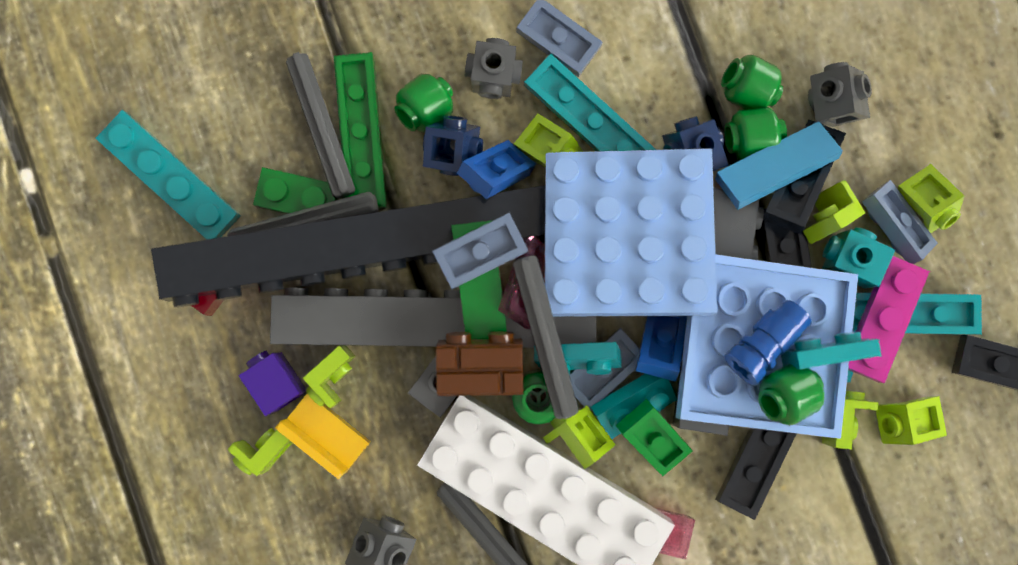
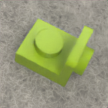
M538 113L514 142V145L526 156L545 168L546 153L583 152L571 133Z
M932 164L898 185L899 192L911 208L924 219L923 224L930 233L938 228L946 230L960 218V209L965 195Z
M842 180L820 192L815 203L819 212L813 215L816 222L804 229L803 232L809 243L813 244L841 230L865 214L847 181Z
M339 345L303 377L304 381L309 385L305 389L306 392L321 407L326 404L329 408H332L342 401L327 382L331 380L333 384H336L353 369L348 363L356 356L346 345Z
M846 391L841 439L822 436L821 443L834 448L852 449V441L858 434V420L854 416L855 408L878 411V402L865 400L864 392Z
M927 396L902 403L878 405V411L875 410L883 444L915 445L947 436L940 396Z
M587 405L570 418L553 419L550 424L554 429L543 437L546 444H548L558 436H561L584 469L595 463L616 445Z
M270 428L256 442L255 447L259 449L258 451L245 440L232 443L228 451L235 456L232 459L233 463L241 471L248 475L253 473L257 477L268 472L293 443L279 431Z

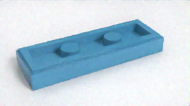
M818 121L782 139L778 145L766 147L718 171L715 180L736 209L739 210L839 159L843 150Z

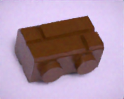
M509 331L488 333V339H471V333L469 332L446 333V340H439L436 344L437 396L523 395L522 339H514V333Z

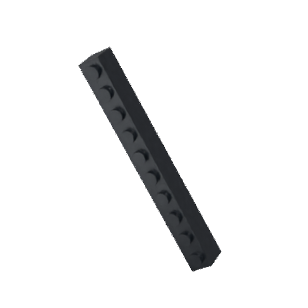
M546 185L500 192L488 199L481 195L151 248L158 296L160 300L173 301L174 308L199 304L200 296L216 294V300H227L241 297L242 289L258 287L259 293L283 290V282L300 280L301 286L315 285L326 282L325 275L341 273L342 279L356 278L367 275L366 268L382 266L383 272L398 271L407 268L406 262L422 259L423 265L439 264L433 250L453 241L451 225L495 220L509 212L524 242L540 239L541 245H545Z

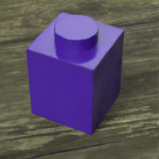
M266 350L246 362L249 369L239 375L264 416L275 414L306 393L305 386L282 352L269 355Z

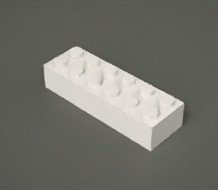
M458 396L417 465L577 565H652L675 526L669 516L588 467L584 469L579 461L551 444H546L538 436L472 396Z

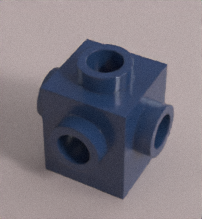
M444 116L443 121L426 126L423 139V167L438 169L439 173L444 175L459 176L457 171L462 162L483 152V139L479 138L480 126L467 124L468 119L461 116Z
M694 116L674 123L676 131L662 135L665 144L663 150L712 149L713 171L728 166L723 149L724 138L721 131L717 128L715 120L699 122L698 117Z

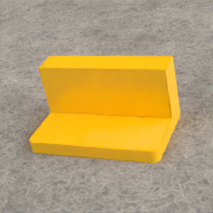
M308 393L288 418L281 420L275 427L277 431L337 479L347 473L371 442L324 404L321 407L315 403Z

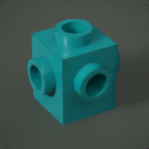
M855 227L853 230L850 229L838 233L836 236L833 235L828 240L822 256L826 258L822 269L858 274L857 286L864 289L880 287L895 249L876 241L877 235Z

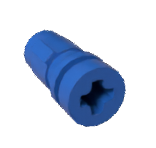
M786 300L777 310L773 311L770 309L753 326L754 333L751 336L744 335L739 340V345H734L725 354L726 362L741 379L756 386L767 375V371H771L776 366V359L783 355L811 325L812 320L809 314L800 305L791 300Z

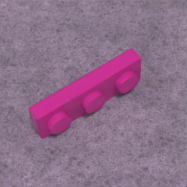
M895 256L892 257L880 287H873L856 332H861V338L879 339L881 356L849 361L848 370L878 383L886 382L930 271Z

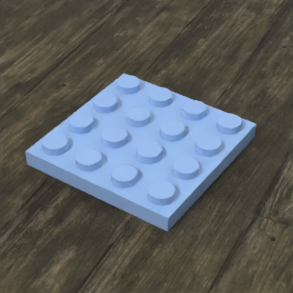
M712 149L546 153L545 288L553 316H716L717 289Z
M715 254L716 316H687L675 418L841 439L849 361L810 368L818 373L823 381L824 404L817 413L797 424L788 426L778 421H772L763 413L758 402L761 381L755 386L741 379L730 368L724 356L734 345H739V340L744 335L751 336L754 333L753 326L770 309L773 311L777 310L786 300H791L800 305L812 320L811 325L802 333L798 340L820 338L821 344L835 342L834 335L852 332L858 274ZM793 344L788 350L795 349V344ZM781 355L776 359V366L771 371H767V375L783 367Z

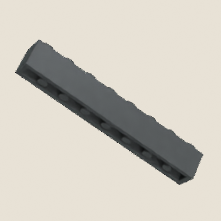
M284 288V295H271L270 344L436 346L439 340H446V333L465 332L460 290H444L443 298L428 297V290H404V297H388V290L364 289V297L348 296V289L325 288L324 296H308V288ZM502 291L507 331L514 333V339H522V348H534L535 343L523 300L507 299V291ZM553 316L561 344L596 343V316Z

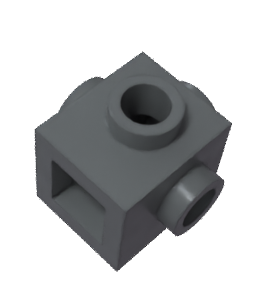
M488 38L486 42L476 41L475 54H467L465 77L471 78L472 92L478 93L481 97L489 99L511 98L512 84L520 85L523 60H516V46L509 45V42L504 39ZM486 64L499 65V67L492 69Z
M838 62L825 66L824 72L810 76L811 89L808 91V100L810 107L815 112L816 122L819 121L823 125L835 127L870 118L868 98L871 97L872 88L870 80L864 74V71L848 65L847 62Z
M382 516L381 520L363 518L345 564L407 565L417 539L404 531V523L389 516Z

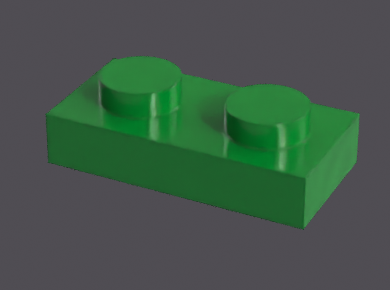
M262 167L253 206L288 214L336 201L338 198L335 199L332 196L326 181Z
M647 399L615 425L621 434L662 477L693 452L683 438Z

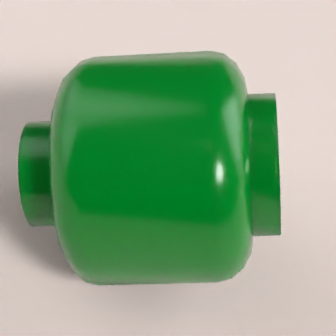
M745 55L741 59H734L726 68L721 80L726 100L744 110L772 107L779 101L783 93V86L781 85L782 74L779 68L756 55Z
M419 74L396 94L397 105L394 107L396 116L408 130L412 132L418 130L425 133L426 126L441 122L444 116L452 114L453 102L451 97L453 96V90L448 82L441 77L436 79L430 74Z
M769 107L737 111L732 116L731 122H727L724 127L727 151L730 154H734L739 160L766 147L776 146L782 139L787 137V127L784 119H778L774 110Z
M787 364L762 379L758 402L763 413L769 419L791 426L817 413L822 408L825 395L823 390L824 384L818 373L810 368L796 369L792 364Z
M542 370L527 371L523 374V395H512L514 410L520 418L528 423L537 425L549 423L556 417L553 413ZM534 388H542L539 391L533 390ZM546 392L545 397L541 400L540 395ZM530 394L535 395L537 400H534Z

